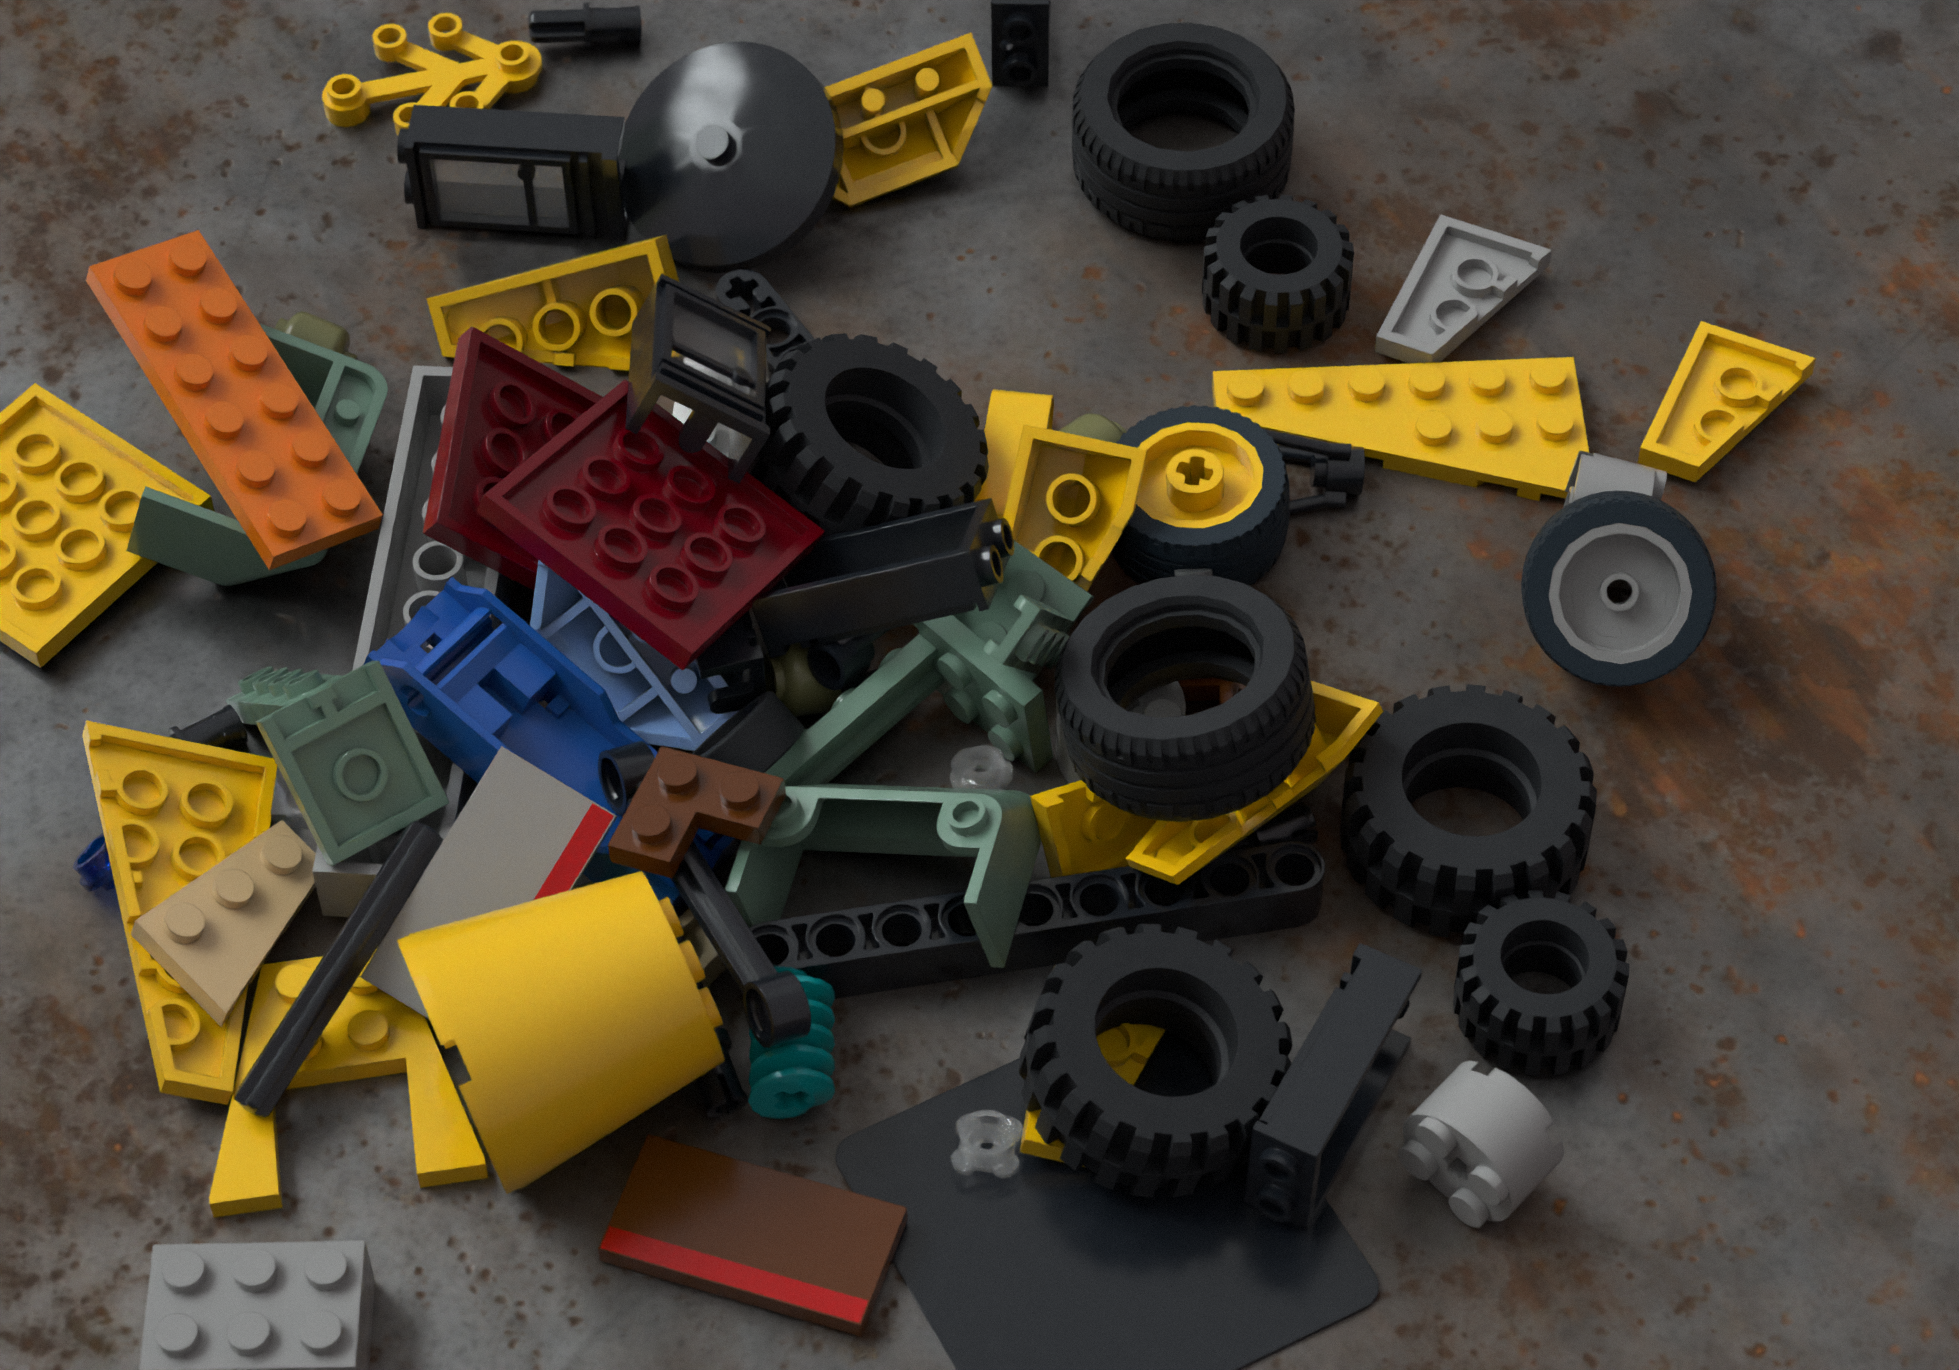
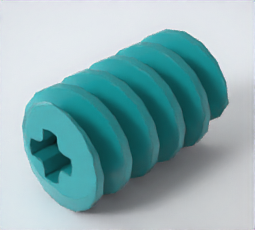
M774 966L778 973L786 970L792 972L801 983L810 1007L811 1029L806 1037L771 1048H764L758 1043L749 1027L751 1039L749 1060L751 1067L748 1081L751 1090L748 1102L752 1110L761 1117L787 1119L803 1115L811 1107L826 1103L833 1098L835 1093V1084L830 1077L835 1069V1060L832 1054H830L835 1046V1038L832 1031H830L835 1022V1015L830 1008L835 999V992L830 984L822 979L810 977L802 970L793 967Z

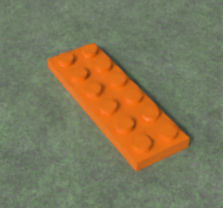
M199 230L89 266L86 282L269 570L379 529L383 514Z

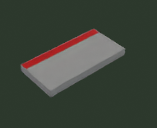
M501 746L360 977L429 1019L397 940L414 932L573 890L618 816Z

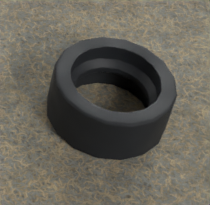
M767 691L728 719L692 754L765 773L801 737L804 726L774 692Z

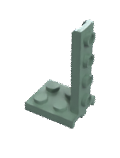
M1014 540V554L1009 558L1003 573V582L998 585L989 610L979 612L976 605L973 611L953 616L986 643L982 649L985 653L1002 665L1018 669L1034 682L1044 666L1050 670L1056 666L1060 658V652L1070 637L1067 633L1083 610L1090 605L1094 596Z
M953 615L917 623L919 634L903 648H896L888 653L881 661L878 670L857 688H850L843 692L836 699L831 710L811 728L804 729L796 743L765 773L784 778L785 787L828 784L935 689L943 695L946 705L958 719L967 724L973 720L984 729L992 745L1003 757L1010 761L1018 758L1036 773L1054 757L1043 690L1018 669L1002 665L985 653L982 649L986 643Z
M372 660L345 675L320 674L318 669L305 673L303 668L289 672L287 667L274 671L273 667L269 666L241 679L238 682L241 692L225 700L227 704H230L235 709L242 723L258 726L326 863L329 865H335L408 826L413 821H417L450 803L380 661Z

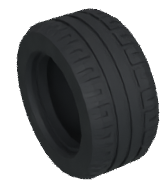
M1164 23L1138 29L1117 39L1095 56L1077 81L1073 95L1072 112L1074 175L1077 181H1079V186L1084 195L1105 216L1125 229L1146 237L1169 241L1205 240L1208 229L1215 228V219L1222 212L1232 214V205L1241 201L1251 204L1255 202V197L1268 195L1269 199H1277L1285 188L1291 168L1295 106L1292 88L1284 72L1267 53L1236 33L1216 26L1196 23ZM1180 112L1206 115L1231 126L1238 135L1218 147L1187 152L1154 147L1134 138L1127 130L1147 117Z
M1184 575L1159 578L1130 587L1105 600L1084 617L1066 641L1055 666L1054 690L1068 754L1078 777L1086 784L1090 791L1113 806L1151 820L1186 822L1212 819L1245 808L1267 796L1288 778L1306 754L1314 734L1316 723L1314 696L1305 643L1297 623L1279 603L1244 583L1222 577ZM1217 678L1246 686L1224 704L1189 716L1155 718L1125 710L1148 691L1178 680Z

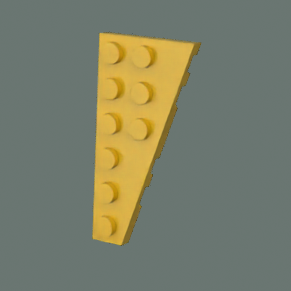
M1574 357L1213 371L1212 392L1214 407H1219L1223 410L1228 409L1233 413H1240L1241 416L1248 417L1252 422L1258 423L1262 429L1290 433L1329 443L1351 444V446L1363 447L1365 456L1383 460V468L1475 488L1484 482L1518 488V497L1540 501L1541 494L1566 499L1568 492H1565L1576 456L1579 451L1589 453Z
M86 720L82 737L160 1093L228 1105L234 1087L247 987L221 1027L133 938L131 932L135 920L270 828L278 766L274 758Z

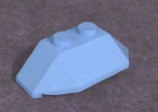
M538 560L530 626L606 690L618 718L645 742L651 745L695 751L711 734L739 711L715 714L710 710L707 700L709 693L715 689L729 686L721 675L701 679L695 660L687 668L681 670Z

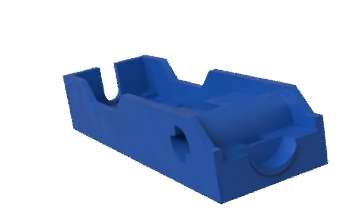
M451 577L446 582L444 589L426 606H421L416 615L399 633L390 639L386 638V643L377 651L373 649L367 655L364 665L372 660L380 661L411 726L477 783L480 782L502 746L617 815V819L583 873L592 882L599 883L642 871L613 863L610 860L608 844L624 814H616L604 796L598 774V758L602 751L637 741L646 743L654 757H656L658 752L618 718L604 688L488 589L465 586ZM491 614L502 622L496 629L492 627V620L489 617ZM430 644L433 649L427 653L424 649ZM544 700L548 705L544 708L538 702ZM700 828L693 839L714 873L730 858L741 842L740 839ZM712 843L714 845L712 851L704 844ZM642 871L658 901L668 897L675 912L685 904L670 878Z

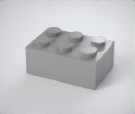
M365 1240L153 1245L139 1370H369L375 1278Z

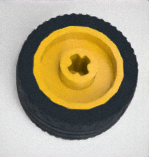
M1191 405L1190 407L1180 406L1179 408H1170L1167 411L1157 412L1155 415L1146 417L1143 421L1140 420L1135 426H1131L1128 432L1123 433L1119 441L1117 440V444L1148 451L1135 512L1111 551L1119 567L1123 568L1125 574L1131 576L1133 581L1143 584L1159 578L1175 577L1174 571L1177 569L1209 568L1212 569L1213 576L1252 585L1257 579H1261L1264 573L1268 572L1272 565L1276 563L1284 547L1289 526V478L1277 443L1275 444L1272 436H1269L1268 432L1264 428L1262 429L1258 423L1252 422L1248 417L1241 416L1240 413H1233L1231 410H1223L1219 407L1212 408L1204 405L1202 407Z

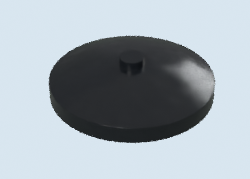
M726 42L701 48L677 60L663 70L647 86L634 104L625 122L619 159L628 160V178L623 203L630 221L645 240L667 235L673 261L702 272L728 273L738 269H752L788 252L821 219L831 202L839 182L844 152L841 121L831 96L823 84L803 64L787 53L768 45L752 42Z

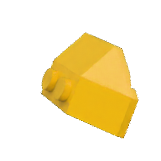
M971 32L825 87L836 106L841 121L844 145L841 174L832 199L851 208L959 166L992 89V83Z

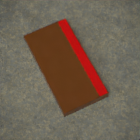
M648 1134L599 1244L598 1254L602 1262L862 1337L908 1221L907 1207Z

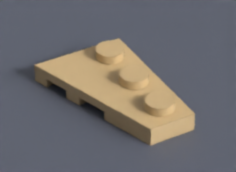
M281 820L135 920L131 935L222 1027L247 985L251 984L280 936L286 932L316 887L312 872L316 853Z

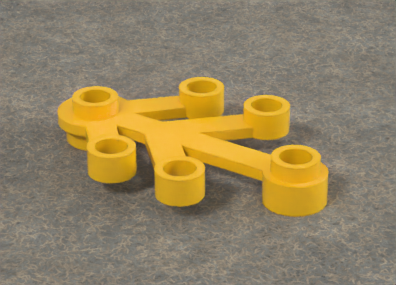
M452 13L438 14L428 23L431 44L438 50H455L474 59L473 61L458 63L408 42L406 31L403 27L397 24H385L378 27L372 35L377 58L385 62L401 63L418 72L363 83L357 77L350 74L334 76L328 81L322 93L325 115L328 121L334 125L351 127L367 119L371 111L370 104L425 93L417 103L402 104L394 111L393 118L398 136L401 128H409L410 123L406 122H409L411 119L414 105L446 107L450 102V107L490 109L504 92L521 93L529 90L535 85L541 73V54L535 46L523 41H507L497 45L463 31L462 21L457 15ZM482 82L475 92L464 91L458 93L464 85Z

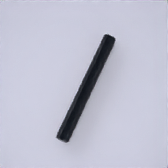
M413 821L398 840L235 1092L234 1099L245 1110L265 1118L270 1115L390 929L442 844L443 838L431 827Z

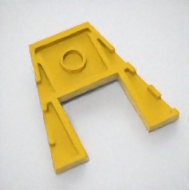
M323 956L263 964L261 967L209 1196V1204L214 1218L283 1208L275 1107L269 1116L263 1118L245 1110L236 1102L234 1097L238 1087ZM362 971L287 1089L407 1072L416 1170L420 1188L488 1178L485 1157L425 1016L360 977L363 973Z

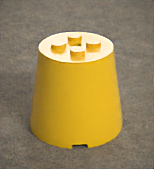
M642 871L414 932L397 940L440 1044H444L445 1049L456 1045L471 1077V1081L459 1085V1088L506 1194L517 1189H523L724 1062L722 1049L714 1028L723 1025V1021L708 987L706 986L698 990L696 983L706 978L690 940L678 944L676 938L684 935L676 912L668 897L658 901Z

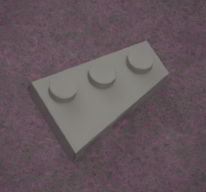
M1440 214L1376 335L1375 352L1407 363L1441 362L1550 266L1552 250Z

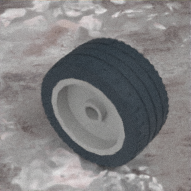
M1615 490L1590 494L1577 499L1556 512L1544 524L1527 552L1522 571L1521 592L1525 617L1530 631L1541 649L1554 663L1582 680L1599 685L1623 687L1656 680L1679 667L1693 654L1710 627L1717 600V582L1710 553L1700 534L1684 515L1655 497L1638 492ZM1618 579L1627 581L1632 588L1631 595L1627 596L1621 593L1619 601L1609 599L1607 592L1609 584Z

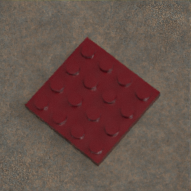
M471 326L458 338L423 534L535 590L538 559L476 511L486 492L603 397Z
M623 380L486 492L476 512L673 664L684 670L742 617L760 595L770 591L811 553L825 531L748 472H746L740 483L728 479V457L710 443L706 442L703 448L695 453H688L682 450L679 445V432L684 424L657 403L637 434L626 430L628 381Z

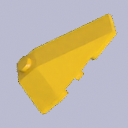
M667 235L433 296L427 298V303L442 357L455 358L458 338L473 326L539 363H551L560 366L604 367L613 370L629 371L633 320L661 274L678 282L679 280ZM672 350V358L683 357V355Z
M1023 424L1003 518L1008 521L1014 540L1081 588L1088 591L1135 512L1148 451Z
M1311 681L1315 703V730L1306 754L1288 778L1267 796L1235 812L1212 819L1186 822L1157 820L1125 858L1129 866L1179 885L1318 787L1346 758L1382 714L1383 710L1379 702Z

